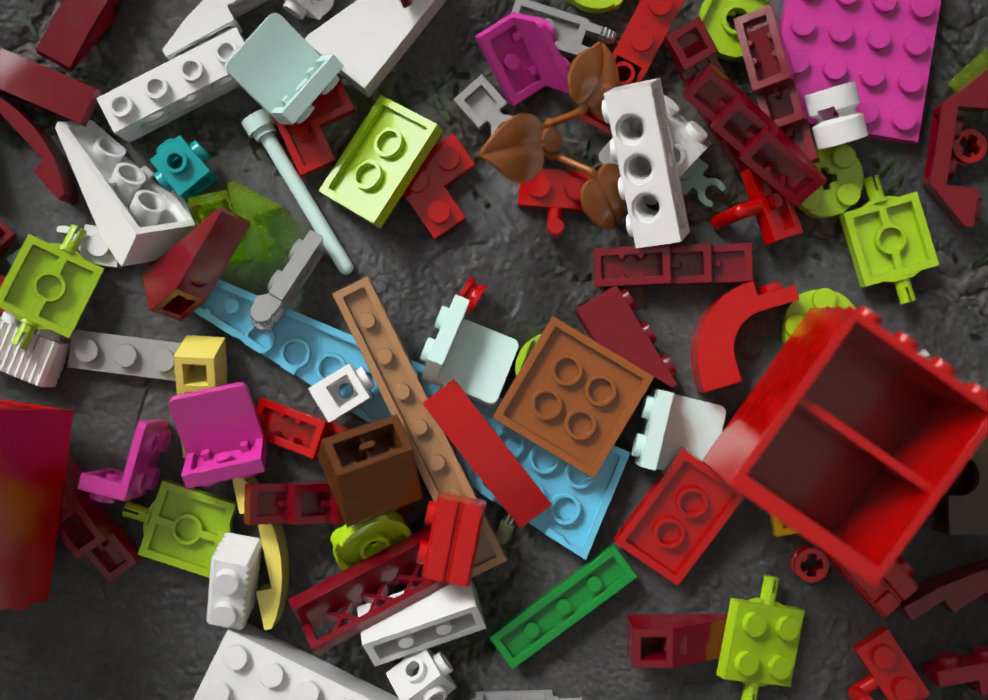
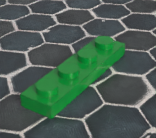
M612 543L490 633L489 638L511 669H514L637 578V576Z

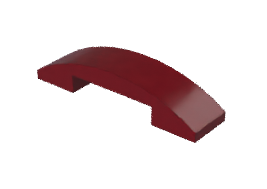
M700 16L664 37L685 88L710 63L726 76L714 54L718 49ZM698 110L709 131L739 172L749 168L739 159L740 152L711 128L712 121Z
M0 97V120L4 117L43 159L32 170L33 173L57 199L74 205L78 201L77 188L68 163L60 149L34 119Z

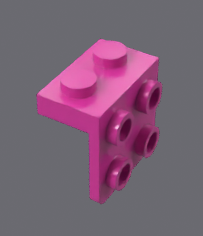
M512 12L474 36L508 104L515 106L544 86L569 93L567 75L571 64L566 57L560 54L555 44L558 40L557 34L549 21L543 20L541 17Z
M232 383L177 395L170 399L169 409L186 452L181 475L186 489L197 486L209 487L220 481L238 477L250 478L258 473L265 472L268 445L249 388L245 383Z
M162 419L140 420L135 431L124 472L112 468L81 473L77 489L91 492L90 499L104 503H114L115 499L127 501L148 495L150 490H154L158 484L161 472L160 468L157 467L160 453L166 451L170 442L171 431L167 430L168 421Z

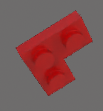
M341 79L330 92L325 95L322 93L318 95L311 103L314 106V110L302 123L279 124L275 120L302 178L337 163L322 128L356 113Z
M454 133L432 148L403 193V196L435 241L466 220L465 215L446 190V187L475 168V163Z

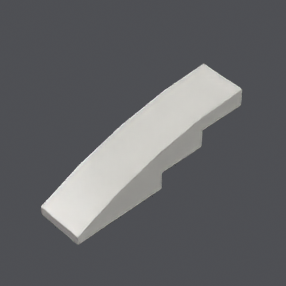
M203 0L186 17L162 50L165 56L172 60L234 27H237L240 33L243 32L236 18L269 0Z

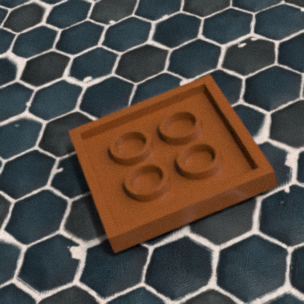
M552 316L492 418L590 477L595 478L654 376Z

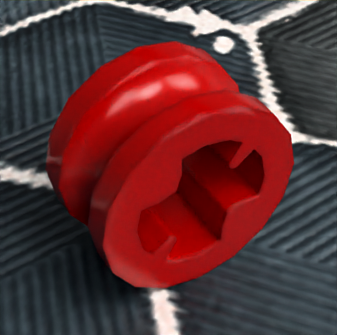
M966 129L961 131L959 139L953 140L951 155L956 156V165L960 167L968 166L981 160L986 154L987 141L983 134L977 130ZM968 140L970 142L968 148L973 152L964 156L962 154L964 148L959 144Z
M473 276L469 278L458 295L470 300L466 311L469 315L473 312L488 287L486 284L477 285L475 282L476 278Z
M804 545L793 551L790 556V567L796 576L806 582L814 583L822 580L827 575L829 561L824 552L813 546ZM808 554H812L811 557L818 561V565L812 566L811 573L807 574L808 571L801 567V562L807 561Z

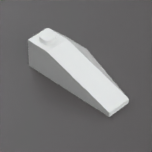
M89 120L86 127L72 121L57 122L55 129L101 238L121 267L155 261L201 223L184 198L180 197L175 190L169 193L153 180L155 173L148 167L144 166L140 169L125 156L126 149L95 122Z

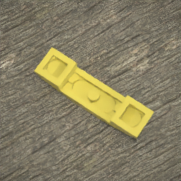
M254 477L232 479L239 514H244L245 483H259ZM282 524L258 525L270 583L264 584L256 591L264 630L272 629L278 623L287 598L289 556Z

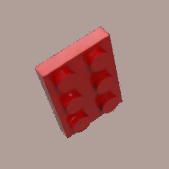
M681 446L615 535L614 542L678 586L746 496L725 482L704 461Z

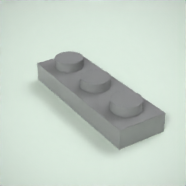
M74 330L71 337L67 367L176 381L174 355L181 343Z

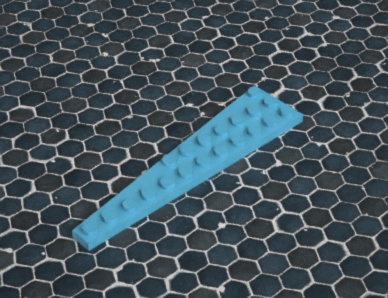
M220 279L208 299L193 311L312 386L347 364H353L356 370L363 366L375 387L369 390L373 398L351 410V412L369 423L392 416L353 335L289 308L271 331L267 333L258 332L257 329H254L253 321L249 315V309L254 305L253 302L258 295ZM411 360L428 397H431L442 387L422 380L425 366ZM348 383L343 384L340 387V394L344 398L351 397L353 387ZM499 397L493 406H486L470 399L552 504L528 523L586 560L631 452L614 445L595 478H592L492 418L503 398ZM451 442L472 487L485 497L501 505Z

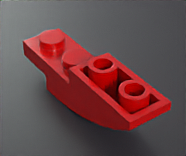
M640 0L619 43L612 53L619 71V86L642 82L684 0ZM587 109L585 114L579 116V119L612 136L610 123L605 122L603 115H594Z

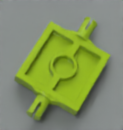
M875 175L863 179L869 202L858 209L840 214L839 218L860 288L880 282H894L900 301L899 304H904L917 300L910 278L921 270L938 266L939 262L918 193L913 192L900 197H885L879 179L880 176Z
M71 224L62 245L59 243H48L28 234L0 288V309L14 315L22 322L10 344L18 347L23 335L26 333L20 348L27 351L37 329L51 331L67 339L71 338L104 272V268L85 260L77 252L85 234H87V231L80 227L74 241H72L78 226Z
M165 479L161 482L156 500L149 508L127 501L124 506L126 510H123L122 516L144 522V537L138 555L210 578L211 557L214 556L216 547H219L224 534L228 532L233 533V520L238 504L235 501L196 488L186 489L183 484Z
M763 575L764 579L760 597L749 600L730 599L716 675L724 680L743 682L741 700H757L759 687L767 685L791 687L805 610L796 606L782 605L776 601L780 581L778 577Z

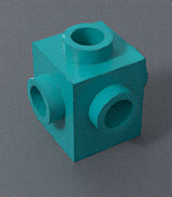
M180 135L175 139L170 138L160 144L156 149L157 154L150 159L151 163L158 170L154 174L157 181L169 193L175 190L180 197L189 202L219 179L217 174L206 163L211 159L207 151L196 140L189 143Z

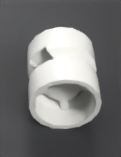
M856 81L804 96L808 116L816 119L817 122L812 128L817 149L844 144L869 135L864 114L856 111V107L861 102ZM834 107L835 111L839 114L837 117L833 116Z

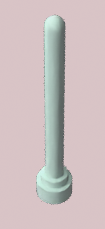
M260 109L250 114L241 123L248 136L255 138L258 143L262 142L313 229L322 236L324 247L339 272L344 275L350 274L353 271V264L276 138L275 133L277 130L274 127L276 124L274 118L265 109Z

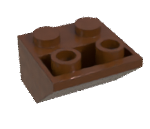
M397 414L321 440L318 460L347 529L422 500L413 448Z

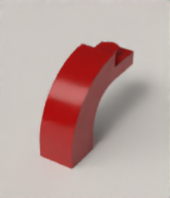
M750 281L730 289L710 304L698 321L690 347L691 370L697 392H707L742 382L734 354L735 337L740 326L748 317L759 311L800 300L795 285L783 288L781 281L758 287L760 295H757L754 281Z

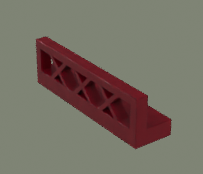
M430 525L288 599L292 611L303 626L315 656L450 584L445 581L440 582L421 578L424 565L417 564V557L421 540L429 541ZM398 584L407 585L403 594L396 598L387 597L390 588ZM364 602L372 604L368 613L360 617L351 616L355 607ZM329 621L336 622L332 632L319 639L317 638L314 629Z

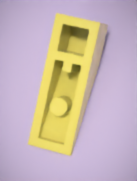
M186 335L174 355L177 395L227 385L225 337ZM182 444L183 458H186V452Z

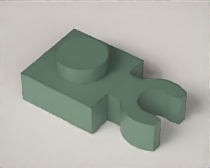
M698 158L680 177L683 198L691 190L695 193V200L698 205L709 209L714 203L705 196L706 188H713L717 193L721 194L726 187L719 179H707L703 175L709 165Z

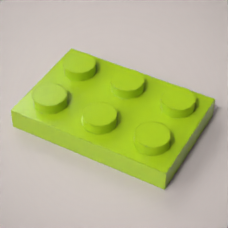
M380 95L320 187L319 192L381 229L443 130L438 124Z

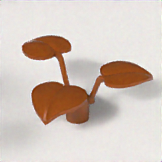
M597 42L592 47L582 51L572 62L567 75V86L573 101L580 104L576 110L556 118H547L544 124L532 114H517L504 122L491 135L479 152V156L494 166L505 178L515 183H527L533 180L543 167L544 156L587 173L591 179L585 182L580 190L582 208L588 218L599 227L615 229L621 223L627 209L626 200L621 199L618 190V179L621 177L619 165L606 163L597 172L590 166L557 153L561 146L562 138L560 132L555 128L560 123L585 114L587 109L594 115H603L602 101L605 99L604 93L620 85L618 67L608 47L604 43Z

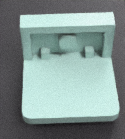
M278 13L268 15L225 63L226 73L279 124L302 123L314 110V106L311 103L320 93L325 95L336 86L340 80L337 74L344 67L343 63L334 54L320 56Z
M455 294L450 308L442 306L434 325L435 328L440 329L436 340L429 337L422 351L420 359L426 361L422 380L439 387H444L451 380L455 379L469 399L486 406H493L499 398L519 346L518 342L511 337L464 319L470 300Z
M652 389L651 395H646L642 404L641 418L645 420L641 434L637 433L634 438L631 453L632 456H635L634 463L647 469L664 470L681 446L703 461L705 455L722 433L726 416L725 408L721 405L676 395L672 392Z

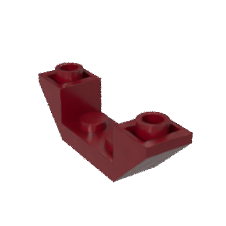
M988 69L977 74L933 109L922 186L955 227H974V221H978L982 214L983 199L978 197L979 188L947 185V180L953 178L956 169V156L951 154L953 140L959 139L962 129V117L957 116L958 111L982 113L988 110Z

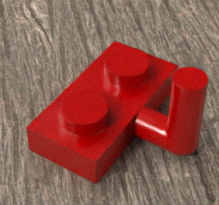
M542 168L533 180L519 184L518 207L548 209L546 233L548 237L556 239L564 229L562 222L563 210L584 212L580 200V190L583 184L590 180L591 177L582 171Z
M751 168L740 173L750 201L735 205L711 218L712 227L720 230L742 219L755 216L765 245L803 233L794 204Z
M884 626L851 646L869 675L848 689L847 694L850 700H874L869 694L877 689L880 690L886 700H923L931 695L890 631Z

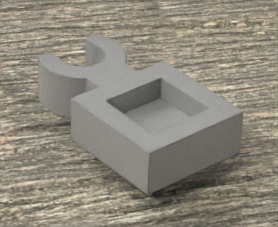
M482 74L453 99L454 104L478 131L488 124L491 128V135L504 122L513 117L501 113L507 107V101Z

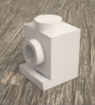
M347 364L311 386L308 390L330 423L373 398L369 390L375 387L363 366L356 370L353 364ZM345 383L353 387V394L349 398H344L340 394V387Z

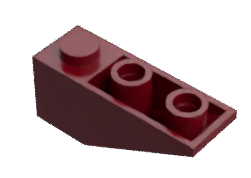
M219 207L147 268L141 275L149 310L181 322L208 299L251 225L250 221Z
M614 285L573 311L589 338L653 375V380L663 386L673 388L677 385L673 378L677 374L674 365L667 355L664 354L660 357L653 345L657 339L649 325L645 321L640 324L634 315L633 310L637 307L626 289L620 291L617 285Z
M627 614L626 652L632 668H676L719 658L728 614Z

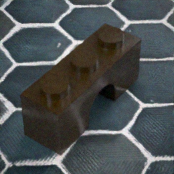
M988 434L964 465L960 484L955 489L946 491L934 506V530L948 535H988Z

